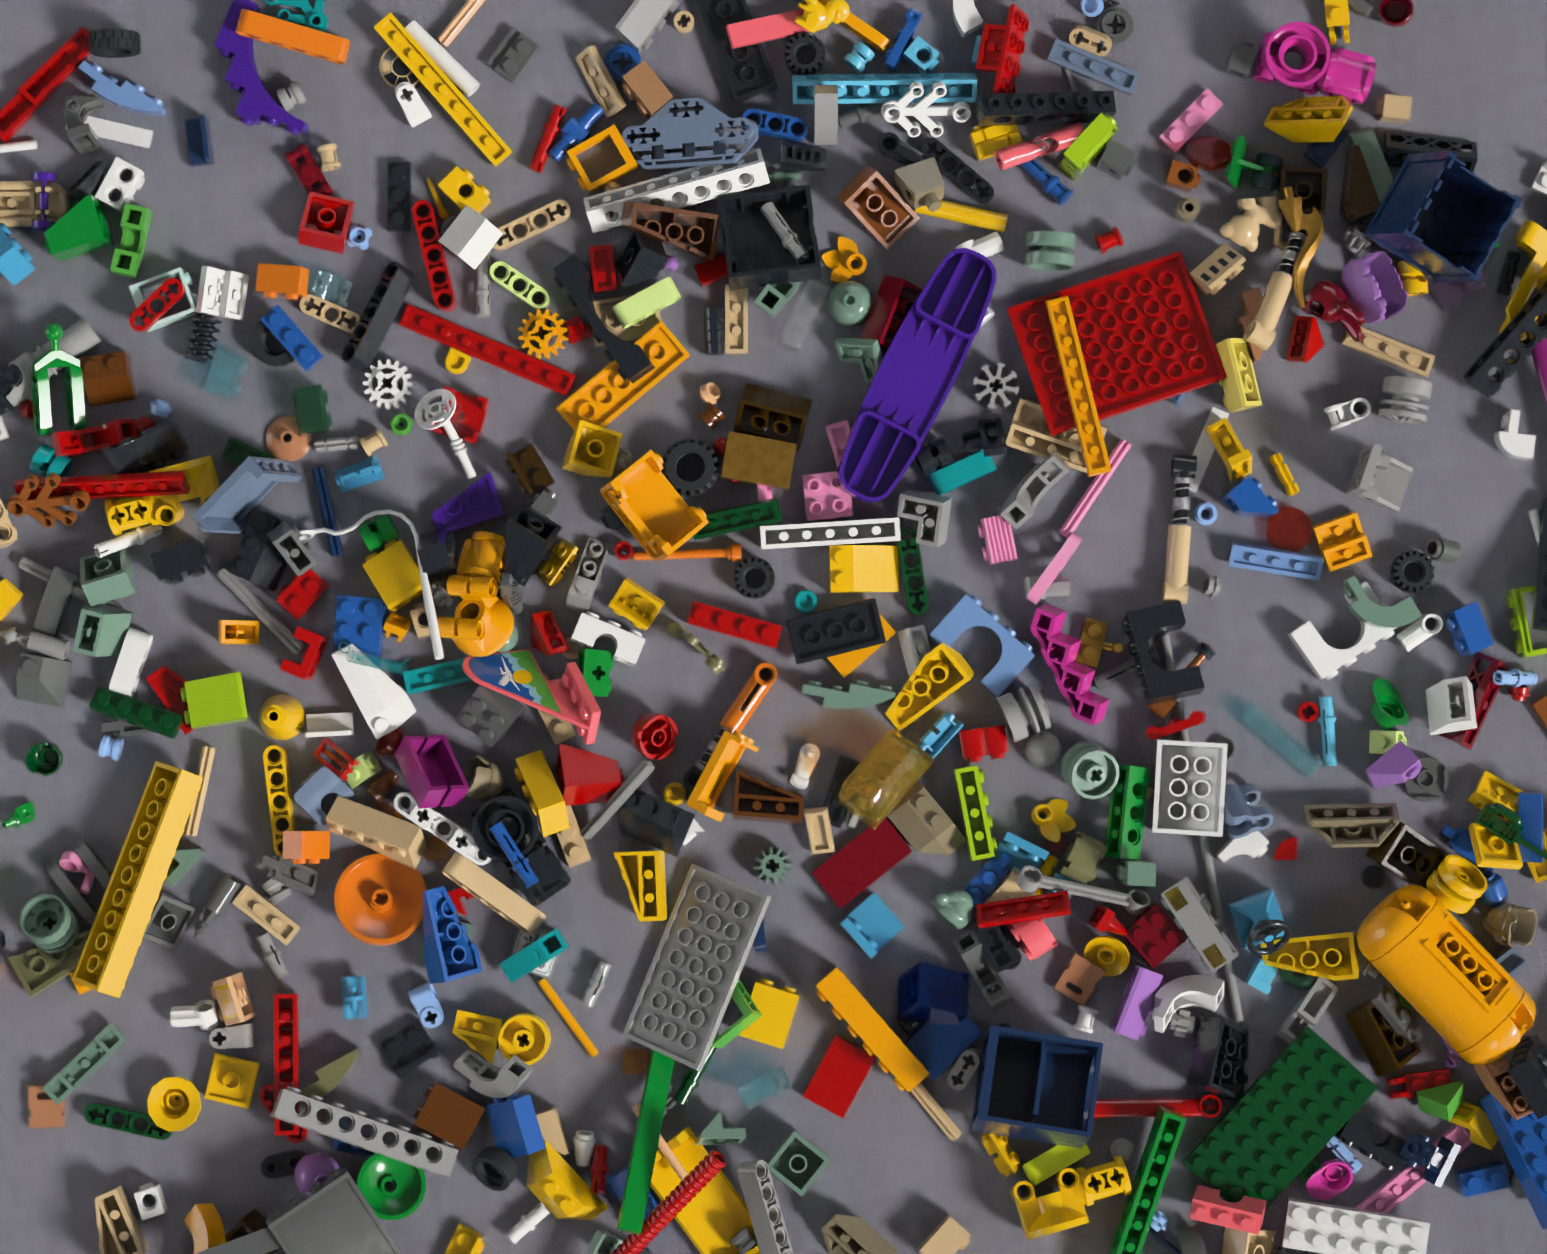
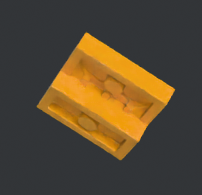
M1356 511L1312 526L1318 547L1329 572L1372 557L1367 536L1363 533Z

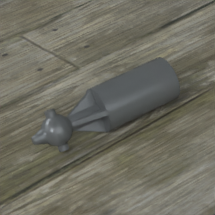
M223 873L204 904L202 921L197 922L195 925L194 938L197 939L201 935L206 934L209 929L208 924L222 916L241 886L239 881Z

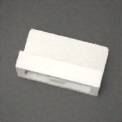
M353 712L306 714L307 733H305V737L307 738L355 735Z

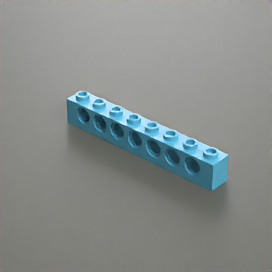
M976 73L792 75L793 104H814V85H838V104L886 103L890 100L898 101L910 91L911 83L920 82L923 85L924 93L921 97L914 98L910 102L918 103L932 91L934 83L941 81L945 83L947 93L944 97L938 98L933 103L976 102L977 77ZM915 88L913 91L917 92L920 88ZM938 88V89H936V91H942V90H943V88Z

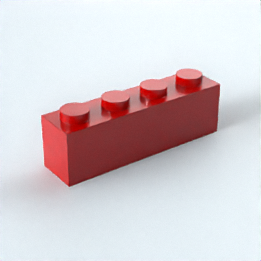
M693 601L687 624L773 649L777 648L782 630L780 625Z

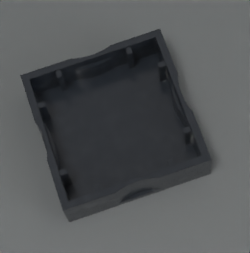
M810 184L777 188L767 192H743L718 196L730 290L760 287L767 284L777 285L821 279V264L814 227ZM773 202L790 229L797 233L800 238L799 241L809 253L805 261L801 263L796 262L791 252L783 247L781 238L760 211L764 204Z

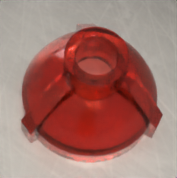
M398 727L394 731L382 736L377 742L375 751L379 755L394 757L405 737L403 730Z

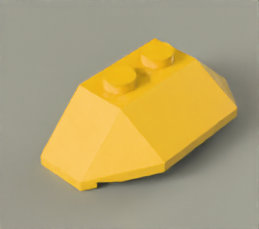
M1344 96L1303 97L1290 101L1281 107L1279 105L1272 107L1264 122V126L1293 143L1333 142L1344 127L1353 107Z
M547 1140L544 1142L545 1149L529 1154L526 1186L557 1219L592 1220L608 1209V1206L597 1194L590 1192L591 1188Z

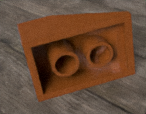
M867 166L836 197L844 208L886 250H889L920 219L879 172L870 166Z

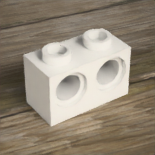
M116 157L95 198L123 213L125 203L133 204V195L136 189L139 190L145 181V177H143L145 173L141 169ZM127 171H132V178L129 181H123V174ZM120 191V200L113 202L111 199L112 194Z

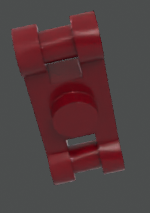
M304 142L300 143L295 150H289L284 153L308 195L309 191L327 194L328 196L334 193ZM304 155L307 161L299 165L296 159ZM320 182L322 187L314 191L312 186Z

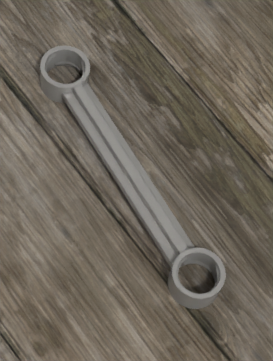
M1030 865L1024 866L1016 878L1017 885L1026 892H1035L1038 887L1058 892L1068 890V893L1072 895L1124 905L1125 909L1133 915H1142L1150 904V897L1141 889L1135 888L1130 890L1129 893H1123L1044 876L1039 869Z

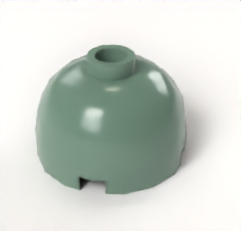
M843 281L837 284L830 291L827 298V310L831 319L844 327L862 324L869 317L872 309V297L868 289L855 281Z

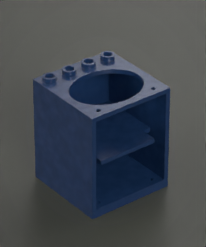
M990 1025L983 1039L982 1059L979 1068L971 1131L1082 1148L1088 1143L1092 1134L1103 1043Z

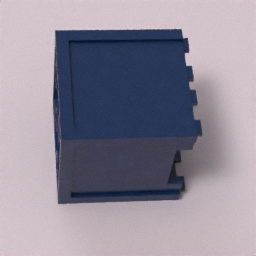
M1451 151L1408 154L1363 235L1435 282H1478L1483 266L1515 209L1520 207L1523 199L1517 195H1511L1505 190L1499 191L1463 167L1466 164L1457 159V155Z

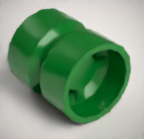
M389 514L376 515L374 521L367 520L358 526V530L371 552L382 547L384 541L389 543L400 537Z

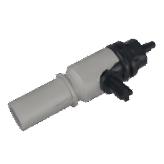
M84 317L63 331V335L59 339V347L61 351L78 358L99 344L101 339ZM50 341L42 347L36 346L37 350L34 352L25 351L10 363L6 362L3 364L0 361V415L6 413L5 408L11 411L13 406L16 407L32 396V363L50 350ZM64 367L47 368L49 383L50 377L54 374L56 376L59 375V370Z

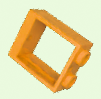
M615 124L567 151L569 157L566 159L567 164L572 172L575 170L580 176L577 179L583 191L588 190L590 195L604 188L608 182L616 181L638 169L634 157ZM610 137L625 165L591 183L576 156Z

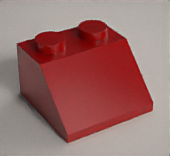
M309 191L299 227L298 244L344 254L355 202Z

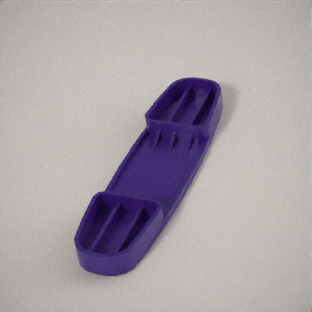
M967 248L955 249L948 253L926 282L896 332L868 388L838 466V483L848 495L867 503L878 502L889 496L920 450L924 438L933 425L964 363L991 300L997 275L994 265L984 255Z

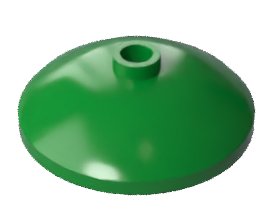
M376 1153L369 1157L360 1168L356 1185L379 1219L398 1220L409 1216L419 1207L426 1191V1178L423 1169ZM386 1182L391 1183L392 1187L390 1190L385 1189L384 1184Z

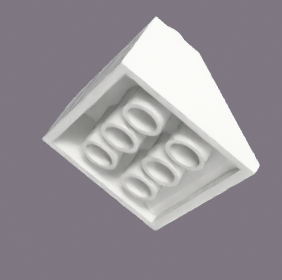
M1157 740L1153 833L1223 837L1228 744Z

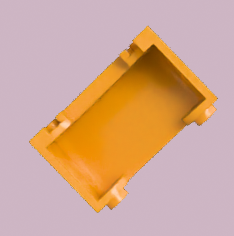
M649 450L603 486L600 492L653 560L660 561L672 554L709 522L706 519L705 512L700 507H689L661 472L663 470V459L661 456Z

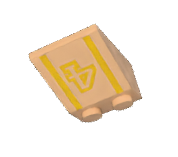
M242 972L212 982L213 986L210 987L211 994L214 1000H218L220 1006L217 1010L220 1021L225 1022L226 1026L241 1023L256 1016Z

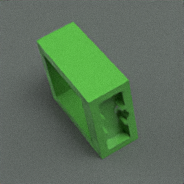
M740 979L737 981L732 998L742 1012L743 1017L720 1035L716 1033L711 1047L723 1048L762 1016Z

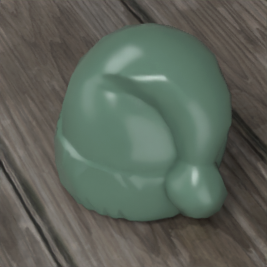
M963 889L955 890L948 894L939 893L930 902L940 919L954 929L958 930L966 927L972 918L974 910L973 899Z

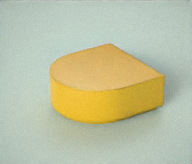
M450 347L445 358V366L452 374H462L466 371L472 357Z

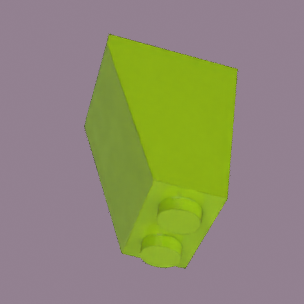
M241 672L184 682L185 688H180L182 702L187 701L188 711H184L186 725L191 724V729L247 721L248 716Z

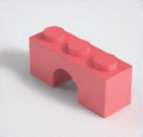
M1197 1185L1192 1198L1189 1219L1259 1235L1264 1220L1266 1200L1243 1195L1241 1201L1231 1203L1220 1198V1190Z

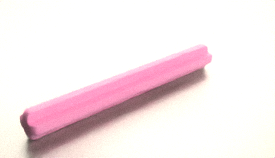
M1123 439L1119 441L1108 457L1111 472L1096 475L1061 527L1059 533L1065 538H1069L1130 449L1131 445Z

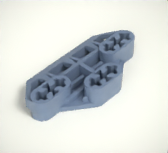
M685 98L670 100L643 125L627 127L622 133V138L631 154L644 169H669L736 164L758 140L759 128L756 122L743 117L730 118L712 106L707 100ZM703 106V110H700L699 113L695 111H683L675 114V110H678L679 107L683 109H696ZM746 125L749 126V130H746L745 133L741 131H726L720 134V130L724 129V127L736 129L745 128ZM658 132L660 133V137H657L656 139L649 137L645 139L636 138L634 141L632 140V137L636 136V134L647 136L648 134L657 135ZM744 141H747L739 153H735V149H729L731 144H744ZM713 143H716V155H714V150L698 151V147L713 146ZM685 145L686 157H683V153H668V149H678ZM651 148H654L655 159H652V155L641 156L638 152L652 151Z

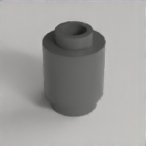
M1437 537L1428 541L1426 554L1432 560L1452 564L1460 557L1461 548L1457 541Z

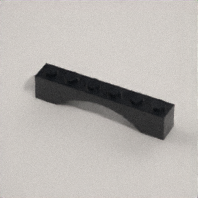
M574 253L553 268L556 276L553 277L561 289L563 287L569 292L566 295L567 299L573 307L578 305L582 311L579 313V316L586 325L591 324L594 329L591 333L599 344L603 342L607 347L604 352L611 362L615 360L620 367L617 371L623 380L629 379V381L635 383L652 371L655 367L639 345L615 336L601 322L592 300V275L581 259Z

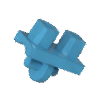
M341 977L343 1019L367 1018L366 977Z

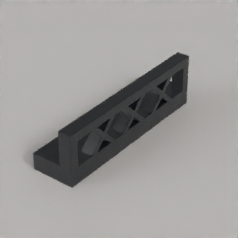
M1385 130L1383 155L1388 166L1401 167L1408 154L1451 151L1457 155V159L1466 164L1463 167L1472 173L1474 172L1478 160L1476 142ZM1391 139L1399 140L1401 143L1391 142ZM1415 142L1422 143L1424 146L1416 145ZM1438 145H1439V146H1444V147H1446L1447 149H1441V148L1438 147ZM1460 148L1469 149L1470 152H1463Z

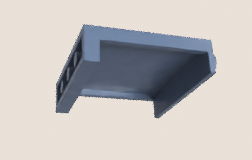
M249 456L193 516L198 521V527L204 532L245 534L247 528L241 521L279 482L298 483L303 476L289 460Z

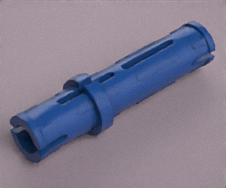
M502 821L491 827L489 831H491L513 865L512 870L517 871L526 888L538 882L539 878H537L528 864L530 861L528 858H524L502 824Z

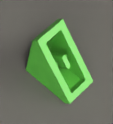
M1462 1080L1416 1092L1420 1111L1446 1121L1451 1120L1465 1100Z

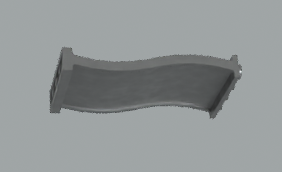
M345 1167L332 1171L328 1175L329 1178L324 1182L320 1183L319 1181L308 1188L309 1192L303 1196H295L288 1202V1206L282 1210L280 1208L274 1210L268 1215L269 1219L265 1221L286 1254H402Z

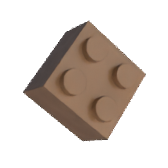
M645 60L622 77L624 93L630 101L635 99L638 106L637 109L645 119L651 118L670 100H673V95Z

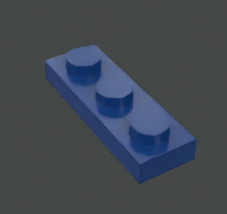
M278 304L260 319L306 372L324 358Z

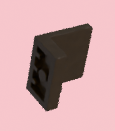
M532 443L513 454L509 451L505 453L508 459L504 461L512 474H518L519 479L516 481L524 494L529 493L533 497L537 492L539 493L556 483Z

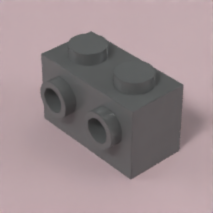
M285 520L267 533L272 543L298 577L317 564L312 556L315 551L308 542L304 544L301 542L299 537L302 534L295 525L290 527Z

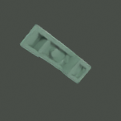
M109 1023L42 1090L59 1105L89 1078L127 1039L112 1023Z

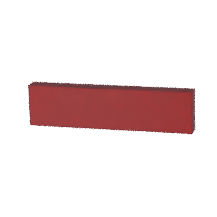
M1068 890L976 904L979 929L1071 914Z

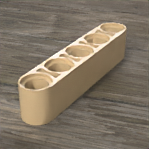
M457 852L453 854L442 871L447 878L529 936L533 937L546 918V915Z

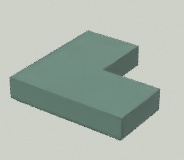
M838 338L835 344L840 362L860 363L865 382L871 383L883 359L878 340Z

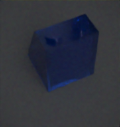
M920 961L898 977L896 1020L951 1025L959 1024L968 1017L970 1012L968 1004L971 989L969 974Z

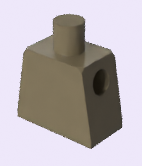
M934 157L894 170L893 185L912 208L917 209L926 205L929 211L934 212L941 207L940 200L943 199L944 182Z

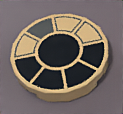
M391 48L384 52L379 68L381 76L387 85L396 88L401 82H409L415 87L420 83Z

